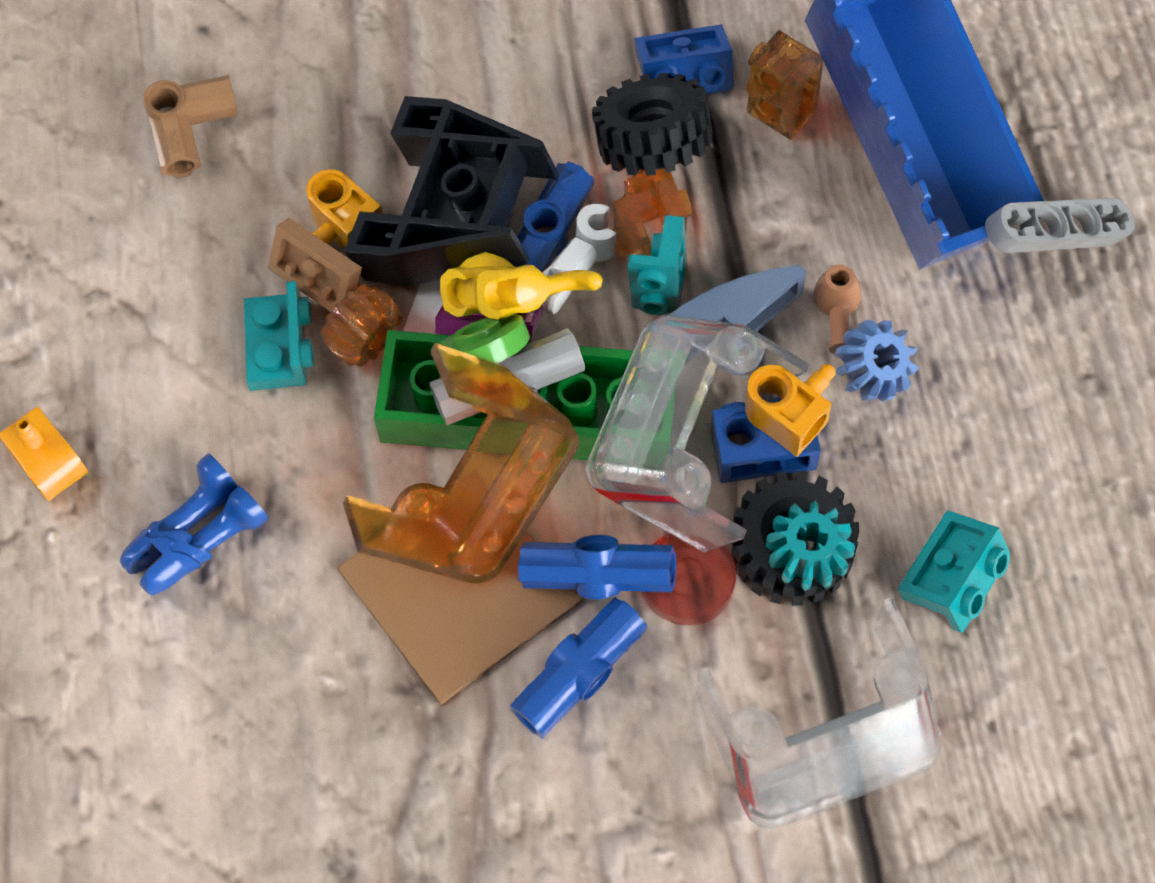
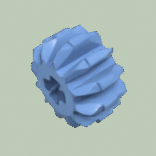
M866 320L858 324L857 329L853 328L845 332L842 337L845 345L838 347L834 353L835 356L844 361V365L837 368L836 374L841 376L847 374L850 379L845 391L854 392L860 389L861 401L867 402L876 399V397L879 401L885 402L893 399L896 392L906 391L911 385L908 376L915 374L919 369L917 365L909 360V356L914 355L918 348L914 346L906 347L904 344L908 330L901 329L893 333L891 320H883L877 323V325L873 320ZM877 358L879 363L875 364L874 359Z

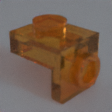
M663 168L656 170V175L646 176L645 171L642 170L636 176L633 175L624 181V202L627 210L653 203L662 226L664 225L665 215L684 217L686 236L687 217L692 216L691 203L685 189H677L671 172L666 173Z
M656 188L646 191H631L619 200L613 201L614 229L611 230L617 233L615 249L619 256L625 254L627 258H629L630 254L651 256V241L643 224L656 220L660 216V195Z

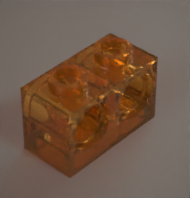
M779 29L767 43L760 42L748 60V66L751 69L750 79L746 86V92H748L747 113L791 140L817 110L824 64L821 55Z

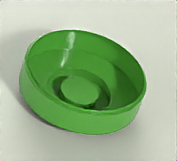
M514 314L498 320L485 318L464 326L443 340L434 349V354L443 373L447 375H462L490 367L511 357L528 343L530 335L521 315Z

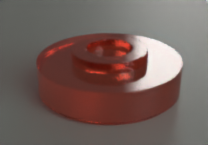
M681 529L661 536L652 544L673 545L674 552H676L677 565L675 586L672 592L642 591L647 604L657 615L679 625H699L716 618L725 610L734 594L736 567L728 548L719 539L700 530Z

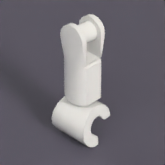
M591 204L580 210L576 219L575 238L566 245L551 265L542 273L547 276L572 270L589 271L595 262L606 261L613 257L617 233L607 228L610 207L603 204ZM563 291L548 296L543 304L548 306L550 313L556 314L572 291Z

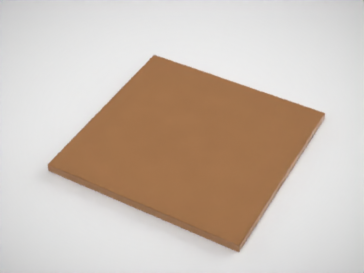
M477 469L337 567L339 573L441 705L583 602V599L577 594L575 589L523 588L522 582H519L518 575L520 548L524 542L536 541Z

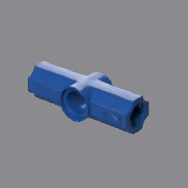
M569 161L557 164L556 169L559 173L557 180L549 179L538 200L530 204L525 210L523 216L524 225L517 235L529 257L528 265H534L541 272L549 267L554 257L558 256L566 247L567 233L594 186V177L589 175L582 166ZM544 226L555 228L546 233L536 231Z
M609 535L585 536L577 539L574 543L524 542L520 548L518 563L519 582H522L523 588L575 589L579 596L586 599L610 598L621 591L672 592L675 586L677 569L676 552H674L673 545L618 544V540Z
M614 597L578 635L572 633L558 644L548 657L545 669L509 705L510 710L530 732L543 739L580 699L583 702L588 700L604 685L613 671V665L647 630V624L627 602Z

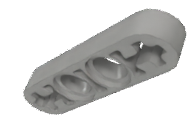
M1115 198L1009 203L992 213L985 223L986 234L990 242L997 249L1006 253L1112 246L1131 235L1135 226L1134 217L1130 209L1122 201ZM1072 215L1075 216L1077 220L1080 222V224L1083 227L1084 233L1077 228L1073 221ZM1038 217L1042 218L1047 224L1051 235L1047 234L1041 227ZM1020 225L1021 231L1018 232L1016 227Z

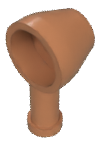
M845 265L830 267L819 277L814 288L813 297L817 308L830 316L831 340L828 344L829 352L832 354L836 352L838 347L845 345L842 337L849 330V314L857 309L861 300L860 282L853 270ZM833 281H843L846 285L837 286Z

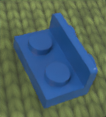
M722 24L634 38L635 53L643 75L649 74L650 78H658L659 73H669V78L672 79L677 74L685 75L686 81L692 78L698 81L699 87L703 86L706 94L732 90L734 88L732 48Z

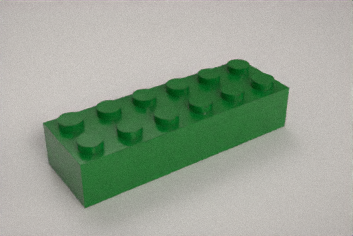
M388 330L374 412V422L380 443L670 468L680 354L579 346L585 364V371L538 389L537 394L531 400L519 407L501 410L494 406L446 425L436 406L429 383L448 376L441 371L434 354V349L451 335Z

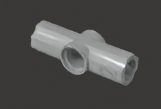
M565 329L525 345L511 357L490 367L462 375H448L429 384L442 420H444L446 425H449L494 406L501 410L519 407L531 400L537 394L538 389L585 371V364L573 333L569 329Z

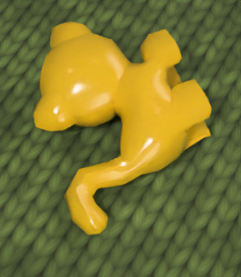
M483 252L466 259L459 267L448 269L440 277V293L444 310L455 317L481 313L490 319L498 320L517 313H529L537 310L548 296L563 291H596L602 286L603 278L600 273L588 270L564 271L546 276L534 265L526 264L515 267L505 258Z

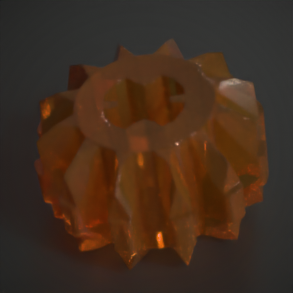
M363 284L358 286L355 291H348L341 302H335L336 307L333 312L326 315L325 320L327 323L322 327L321 335L324 338L323 343L330 348L329 352L349 366L356 365L361 367L366 365L370 359H377L378 354L385 349L388 330L397 331L396 329L401 325L403 319L400 315L401 308L394 303V299L384 290L380 291L375 286L369 287Z

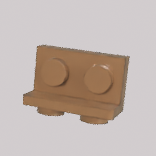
M290 218L276 226L268 265L269 270L286 282L296 281L299 291L339 318L367 300L369 290L358 283L362 270L361 266Z

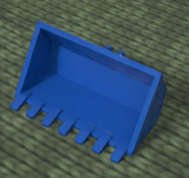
M951 0L813 1L805 22L919 270L990 241L986 234V219L1004 205L1017 202L1044 201Z

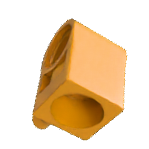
M322 170L313 175L308 181L306 187L307 198L313 221L318 226V229L312 234L327 244L334 240L345 250L360 211L383 214L382 206L345 173L339 170ZM332 199H339L334 203H325Z
M823 364L805 382H802L788 369L779 365H766L758 368L748 380L745 413L748 420L798 457L828 423L832 403L820 394L835 376L836 371L834 367L830 364ZM772 393L778 395L782 400L770 403L764 401L760 396Z
M35 407L0 432V440L48 502L89 473L70 445L39 407Z

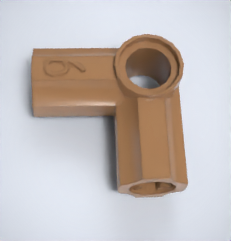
M229 75L178 85L170 80H159L148 86L143 95V102L151 127L162 175H169L174 178L189 176L194 170L201 167L191 125L238 116ZM165 107H174L172 110L167 112L160 111L162 108Z

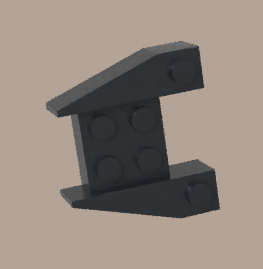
M405 96L390 134L409 166H418L420 169L402 216L359 212L344 252L350 260L362 267L360 275L364 281L401 286L438 281L448 269L459 267L466 259L483 252L505 258L515 267L528 264L529 257L513 228L507 227L524 177L555 180L558 178L559 173L543 141L447 99Z

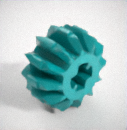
M816 500L810 504L808 513H804L794 503L789 508V518L778 515L773 521L775 532L768 534L766 540V547L774 551L769 558L771 568L785 567L782 574V580L785 584L792 581L796 576L802 578L801 587L804 591L810 589L812 579L814 578L824 588H827L832 584V574L844 576L849 567L845 559L852 558L855 551L854 543L847 540L852 532L850 523L836 524L839 515L836 508L828 511L825 515L820 514V507ZM805 541L815 542L814 547L816 551L806 550Z

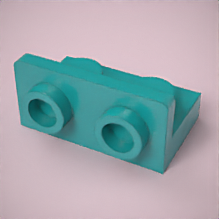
M665 215L662 233H654L651 256L629 255L627 265L633 308L640 309L650 315H663L665 313H672L680 307L687 268L684 217Z
M296 281L286 282L287 294L244 298L246 378L250 391L307 385L306 368L314 367V353L311 338L305 339L304 325L312 324V313L309 296L301 297Z
M947 510L897 588L902 599L945 615L952 629L963 633L971 619H975L981 613L985 597L995 580L1001 578L1008 568L1010 551L999 527Z

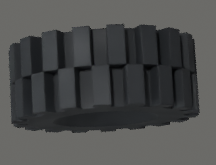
M659 73L658 78H650V75L646 74L640 76V81L624 80L621 82V88L618 89L612 86L606 90L607 97L599 96L596 100L597 106L592 108L596 138L603 162L606 165L611 164L612 170L617 172L626 168L627 175L636 176L639 170L645 171L646 176L656 175V170L663 168L666 173L675 171L676 164L681 163L683 166H687L693 163L692 156L701 157L706 152L705 146L710 147L712 143L713 132L706 90L703 86L699 87V82L693 78L686 81L685 75L677 74L672 79L669 78V73Z
M785 471L775 473L773 484H769L766 478L756 482L755 493L747 490L742 497L741 507L736 508L733 518L730 543L732 545L731 557L733 565L739 564L738 575L743 582L748 579L753 581L751 590L761 596L763 591L767 590L771 592L770 602L780 605L782 596L792 597L791 606H802L804 597L810 596L812 602L815 603L823 600L827 589L833 594L840 587L842 578H847L859 543L857 542L860 533L859 522H853L856 511L852 503L843 505L845 493L838 486L831 493L827 491L828 480L819 475L815 484L807 482L808 472L797 471L795 480H787ZM816 500L820 507V514L825 515L828 511L836 508L839 513L836 524L850 523L852 532L847 540L854 543L855 551L852 558L845 559L849 567L844 576L832 574V584L827 588H824L814 578L812 579L810 589L804 591L801 587L802 578L796 576L792 581L785 584L782 580L785 567L771 568L769 558L774 551L766 547V540L768 534L775 532L773 521L778 515L789 518V508L794 503L804 513H808L810 504ZM813 542V547L810 551H816L814 547L815 542Z

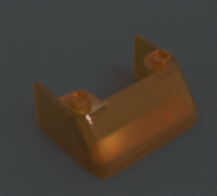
M435 343L430 352L449 398L470 404L474 409L487 413V417L444 488L429 483L413 484L405 488L398 495L391 508L348 495L343 501V506L358 553L468 583H484L496 577L507 563L575 455L579 446V438L571 421L506 367Z

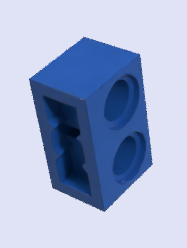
M775 397L771 399L769 402L775 403L781 401L782 399L780 397ZM733 402L722 406L718 410H712L711 436L720 483L775 476V473L785 471L786 474L797 473V471L817 470L821 451L818 435L796 457L748 420L744 402ZM734 434H743L749 437L751 441L747 444L739 445L731 442L728 438Z

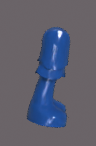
M210 453L201 458L196 465L200 485L195 493L170 515L160 521L152 522L147 529L142 530L122 552L120 563L131 575L145 570L159 558L144 573L140 580V587L151 596L167 590L185 575L199 569L201 564L212 559V554L209 553L211 550L243 530L257 529L269 520L267 514L243 487L236 484L224 467ZM225 504L223 510L195 535L191 536L187 532L217 508Z

